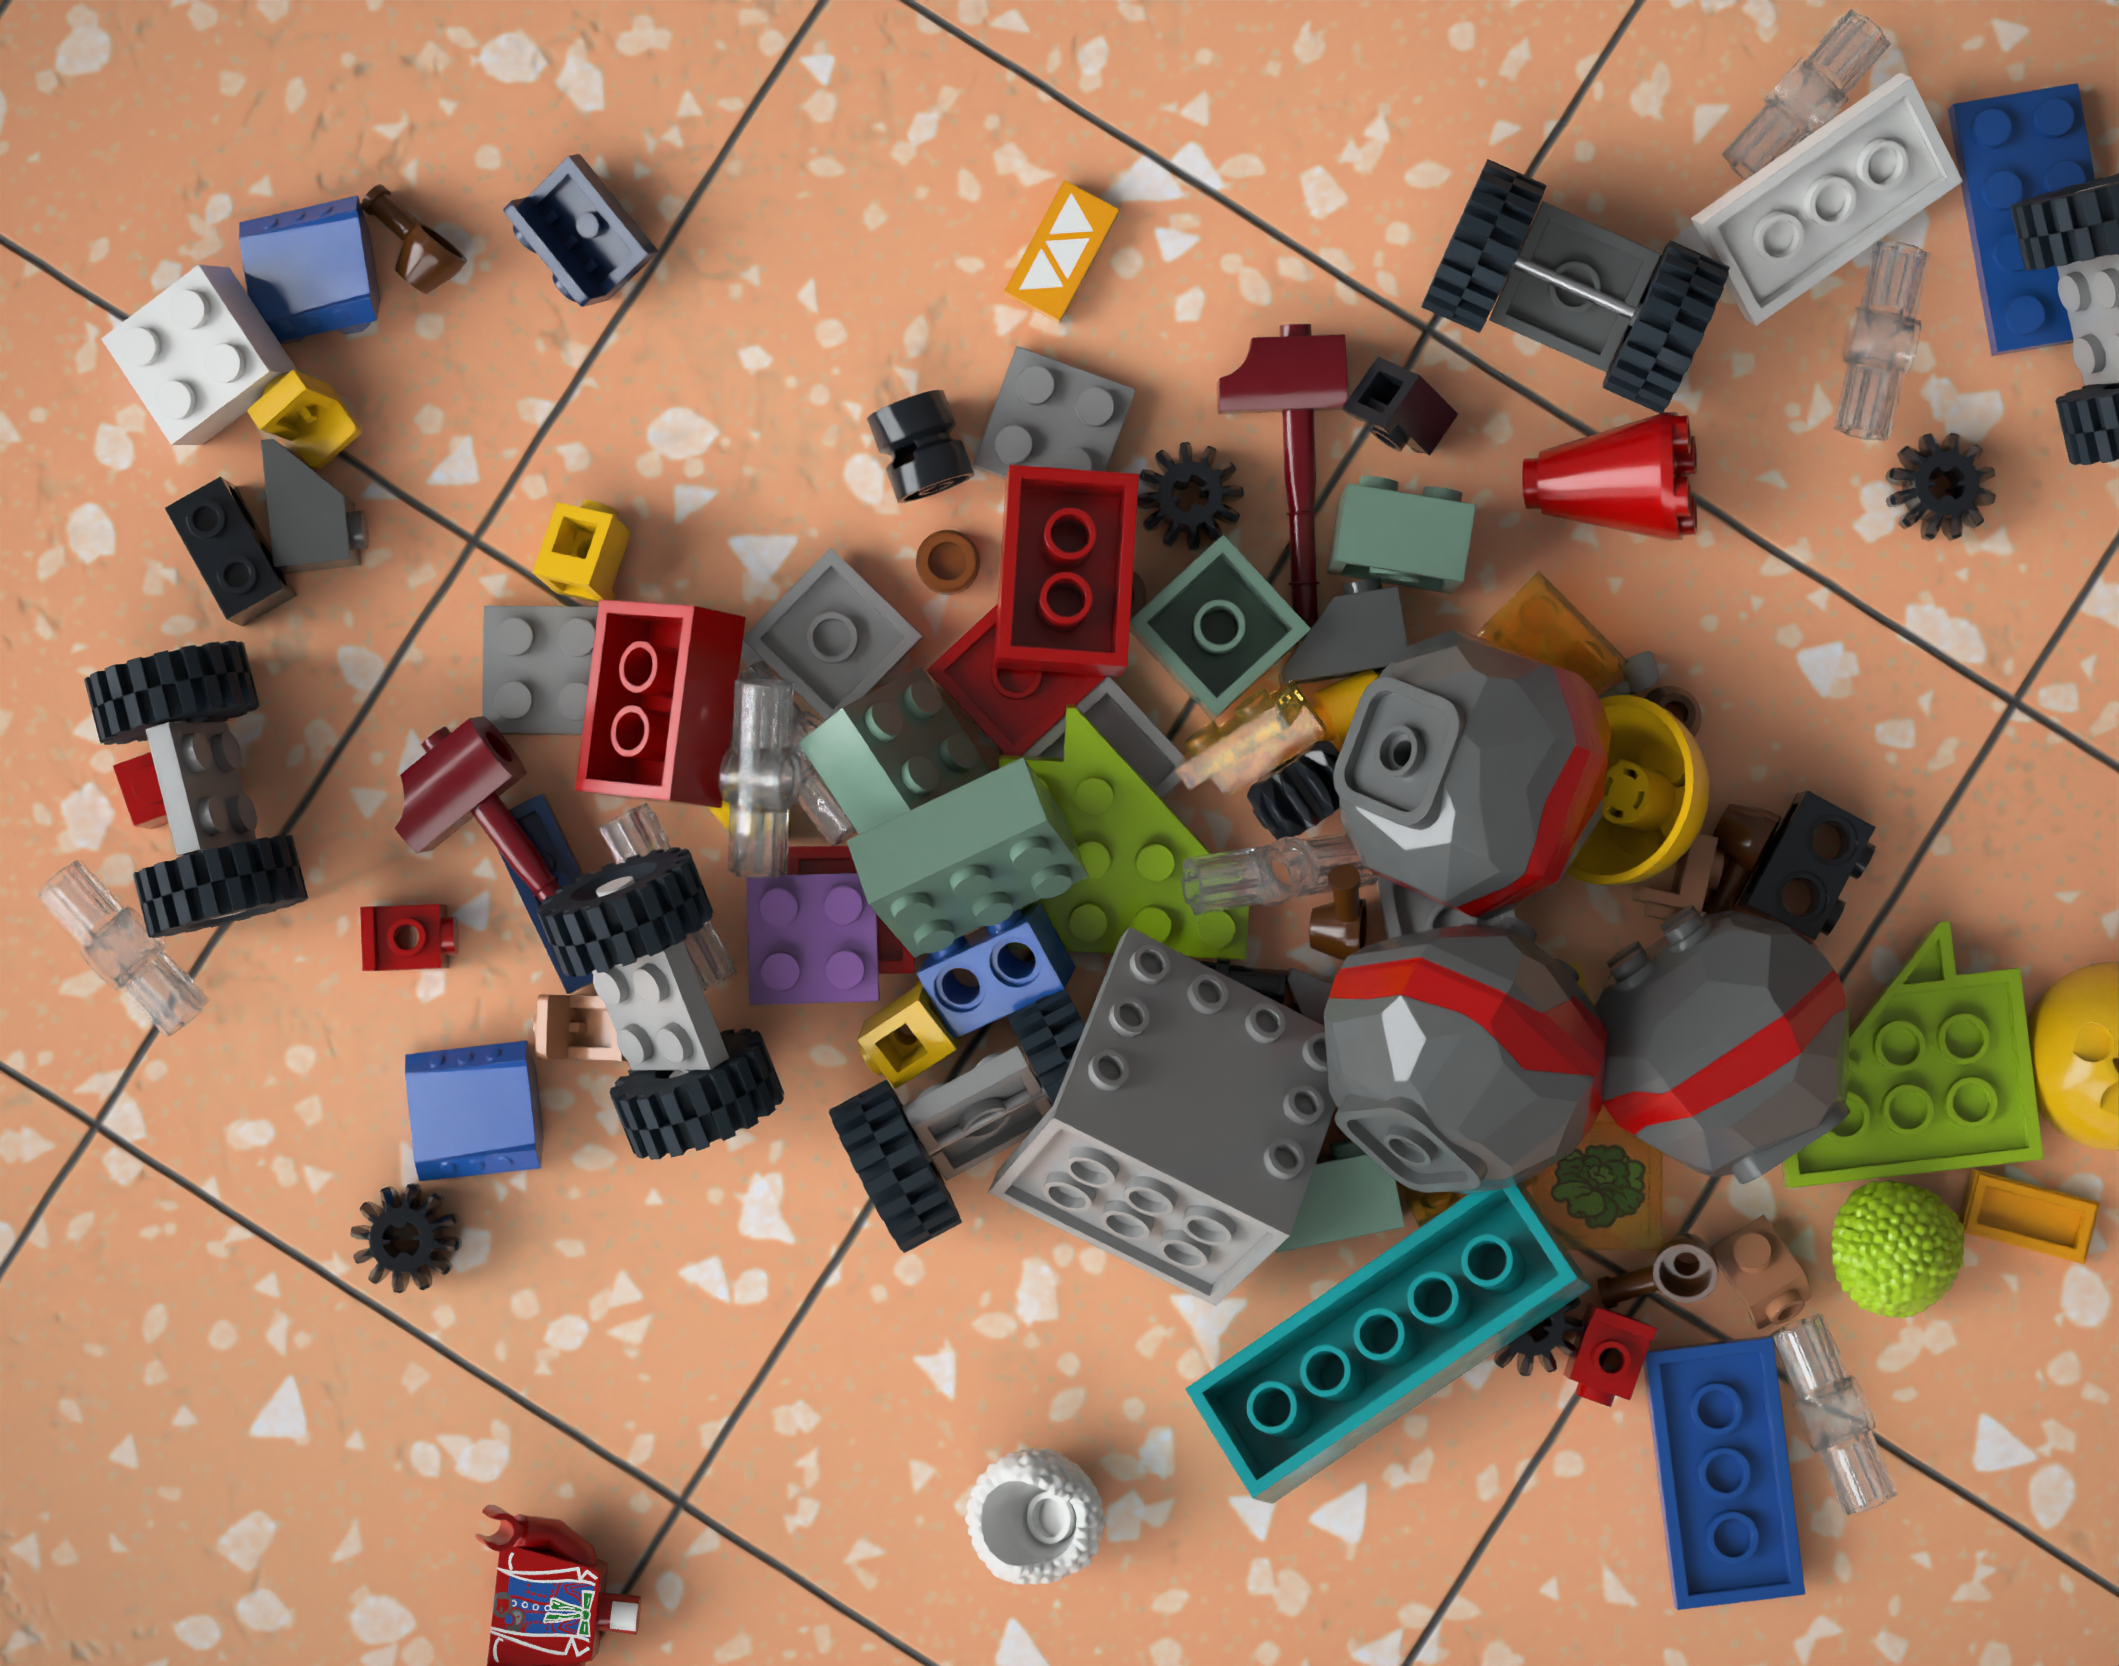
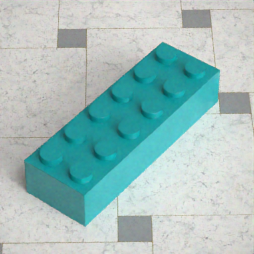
M1522 1182L1509 1188L1471 1193L1185 1388L1251 1497L1273 1504L1591 1288V1285Z

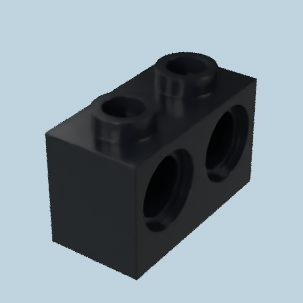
M220 476L165 507L168 516L226 620L242 627L297 596L285 573L274 568L272 550L234 484Z
M1808 790L1797 793L1737 905L1760 918L1796 928L1812 941L1816 940L1820 932L1826 936L1829 935L1844 910L1846 902L1838 897L1848 878L1851 876L1858 879L1867 868L1875 852L1876 846L1868 841L1876 827ZM1822 823L1835 828L1841 839L1838 853L1830 860L1819 856L1812 845V835L1815 829ZM1792 879L1803 882L1808 887L1811 895L1808 909L1800 916L1793 915L1787 911L1782 902V891L1785 885Z

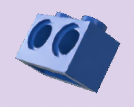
M1039 901L1022 910L1013 911L1008 919L999 924L985 926L966 936L963 935L954 939L953 943L947 948L935 953H929L916 974L949 1033L956 1039L1022 1009L1046 995L1050 996L1065 989L1076 966ZM1018 942L1028 946L1032 950L1035 960L1024 962L1016 959L1010 953L1007 944ZM964 968L971 971L977 977L980 986L968 987L961 984L955 978L952 969Z

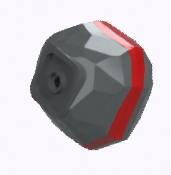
M1450 630L1408 646L1390 662L1379 678L1369 684L1363 692L1333 774L1334 787L1339 795L1341 822L1363 866L1378 876L1468 916L1485 921L1507 913L1552 890L1561 880L1602 817L1611 728L1605 709L1596 691L1579 674L1468 632Z
M1689 905L1661 924L1660 927L1665 936L1644 950L1639 941H1636L1616 953L1606 962L1610 968V975L1592 1002L1608 1032L1602 1104L1619 1127L1695 1172L1714 1177L1734 1174L1740 1184H1745L1767 1173L1836 1127L1849 1115L1850 1109L1846 1104L1849 1071L1850 1013L1840 978L1816 944L1796 928L1732 910L1707 914L1705 911L1698 913L1693 905Z
M1504 917L1500 923H1493L1492 926L1464 923L1461 926L1442 927L1393 937L1366 946L1348 955L1335 976L1324 1010L1329 1092L1338 1108L1334 1120L1340 1130L1384 1171L1410 1189L1426 1193L1449 1191L1458 1194H1471L1512 1187L1570 1155L1590 1131L1602 1109L1608 1032L1592 1002L1577 983L1579 980L1577 971L1566 962L1551 957L1534 942L1537 938L1535 931L1520 919Z

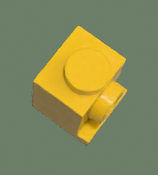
M583 500L581 506L578 507L556 502L532 573L556 594L599 603V600H614L616 594L611 590L631 531L617 519L618 511L606 504L592 500Z
M918 981L915 988L864 1020L857 1041L859 1042L860 1054L870 1070L877 1075L884 1074L892 1086L897 1089L957 1050L961 1036L956 1039L952 1037L921 981ZM906 1023L914 1035L902 1033L899 1027Z

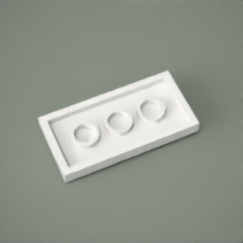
M1898 73L1700 211L1691 220L1712 259L1730 266L1729 275L1725 283L1745 320L1757 326L1959 185L1963 180L1912 78Z

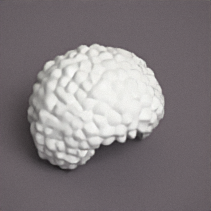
M1030 1448L1018 1452H1009L1005 1457L999 1458L997 1462L989 1464L986 1472L980 1474L977 1478L976 1485L970 1494L971 1499L967 1503L968 1513L965 1521L969 1525L968 1534L972 1537V1545L979 1559L986 1563L987 1568L991 1570L994 1576L1013 1584H1049L1060 1581L1064 1576H1070L1071 1573L1079 1572L1082 1567L1090 1566L1092 1557L1097 1555L1099 1550L1098 1543L1102 1538L1107 1518L1101 1507L1102 1498L1097 1494V1488L1078 1464L1071 1462L1058 1451Z

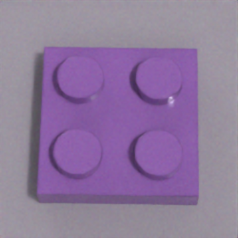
M858 873L746 876L750 1005L880 1001L877 914L867 902Z

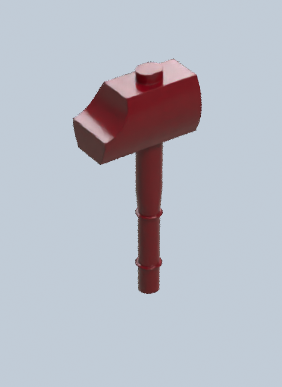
M1287 324L1279 326L1280 337H1255L1250 340L1248 354L1241 367L1232 374L1219 378L1217 382L1218 414L1282 412L1284 478L1289 510L1286 515L1289 516L1291 582L1288 585H1291L1292 609L1302 620H1318L1317 584L1320 582L1316 581L1314 515L1317 512L1314 511L1316 492L1314 411L1343 410L1342 407L1347 402L1345 334L1312 335L1311 324Z
M485 716L469 718L452 733L445 726L429 736L421 744L426 754L400 774L404 791V809L399 822L394 828L416 853L434 850L475 817L512 869L534 892L533 897L537 896L540 901H543L547 896L555 895V890L562 887L558 882L559 877H554L539 850L499 798L500 795L527 774L522 762L508 741Z

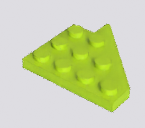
M1066 704L1064 758L1000 755L999 768L1022 757L1025 758L1065 813L1089 877L1072 884L1063 894L1048 899L1042 898L1020 909L1022 910L1040 901L1067 951L1114 954L1121 936L1131 927L1188 957H1218L1246 960L1249 892L1076 704ZM1012 942L1007 944L1008 949L1031 950L1022 943Z
M1950 921L1935 922L1849 1031V1071L1846 1104L1850 1109L1849 1115L1829 1132L1781 1163L1784 1187L1797 1188L2044 1159L2020 968L1957 975Z

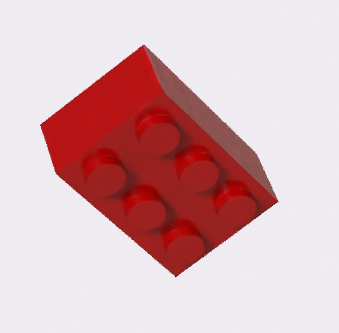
M1009 465L1005 482L994 668L1122 677L1128 665L1139 474Z
M599 600L575 791L626 799L722 808L745 616L692 605Z

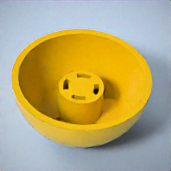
M1614 695L1600 699L1611 728L1602 817L1565 872L1580 881L1603 886L1634 884L1652 878L1672 866L1687 852L1695 841L1703 825L1709 802V776L1706 762L1697 741L1686 726L1667 709L1647 699L1632 695Z
M2104 962L2074 970L2051 985L2033 1007L2027 1020L2039 1113L2054 1129L2074 1142L2094 1149L2119 1151V962Z

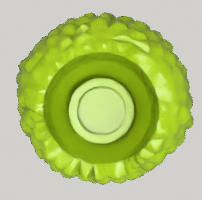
M1892 1180L1883 1182L1871 1181L1867 1185L1852 1191L1845 1204L1840 1207L1838 1214L1835 1216V1228L1832 1230L1833 1240L1831 1244L1833 1251L1832 1263L1835 1267L1836 1279L1842 1285V1291L1848 1293L1849 1297L1857 1303L1859 1308L1870 1313H1875L1878 1316L1883 1315L1904 1319L1908 1316L1912 1317L1917 1313L1924 1312L1929 1306L1941 1300L1945 1292L1951 1289L1952 1281L1957 1278L1958 1271L1964 1266L1962 1258L1964 1255L1963 1244L1965 1242L1963 1235L1964 1225L1958 1221V1215L1951 1211L1947 1204L1941 1203L1939 1195L1931 1193L1927 1189Z

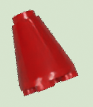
M1663 412L1539 452L1538 458H1524L1522 487L1525 508L1540 509L1541 513L1547 516L1669 541L1682 540L1683 535H1696V498L1691 497L1689 477H1685L1687 474H1696L1697 472L1695 436L1690 435L1689 416H1679L1677 412Z

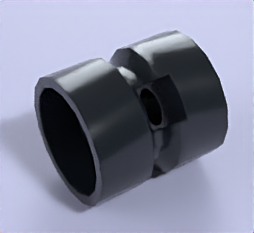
M933 390L908 397L881 408L867 417L879 452L891 455L892 461L887 466L886 471L898 503L912 502L955 487L974 476V471L962 440L953 439L949 434L956 423L944 390Z

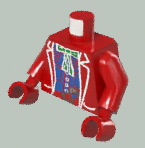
M496 1505L484 1507L482 1510L483 1514L489 1518L501 1520L500 1527L495 1534L490 1536L475 1534L476 1539L494 1551H499L487 1666H585V1663L592 1661L599 1652L601 1631L637 1635L641 1613V1596L605 1592L608 1563L597 1559L592 1544L562 1520L522 1514L514 1517Z

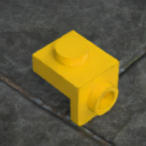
M294 369L269 382L262 392V397L247 409V412L260 430L292 441L308 466L318 470L322 469L361 434V427L331 384Z

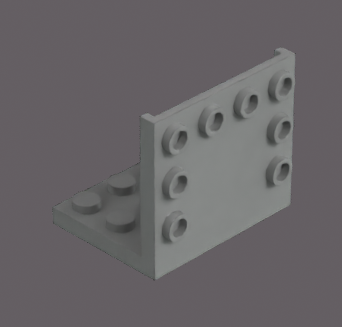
M1129 927L1118 942L1053 1107L997 1170L988 1193L1217 1306L1290 1236L1336 1107L1329 1092L1325 1026Z

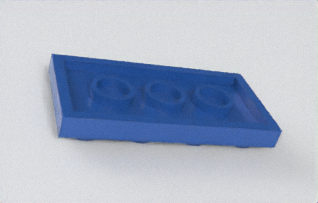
M2078 83L1953 104L1948 109L1958 170L1963 180L1961 187L1991 355L1997 356L2073 343L2074 338L2068 312L2061 303L2058 294V282L2060 279L2056 266L2040 270H2026L2024 268L2010 206L2027 198L2037 197V195L2060 190L2063 187L2095 179Z
M1767 1335L1648 1350L1643 1366L1674 1607L1677 1610L1805 1595L1773 1337Z

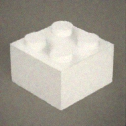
M197 265L101 338L171 445H203L246 413L247 409L262 397V392L269 382L280 375L289 373L292 369L297 370L229 267Z

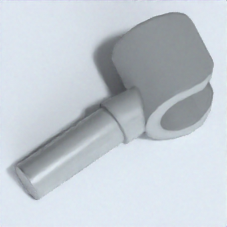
M1646 651L1620 661L1619 664L1626 681L1613 685L1598 697L1601 699L1614 695H1632L1654 686L1659 678V670L1652 652Z

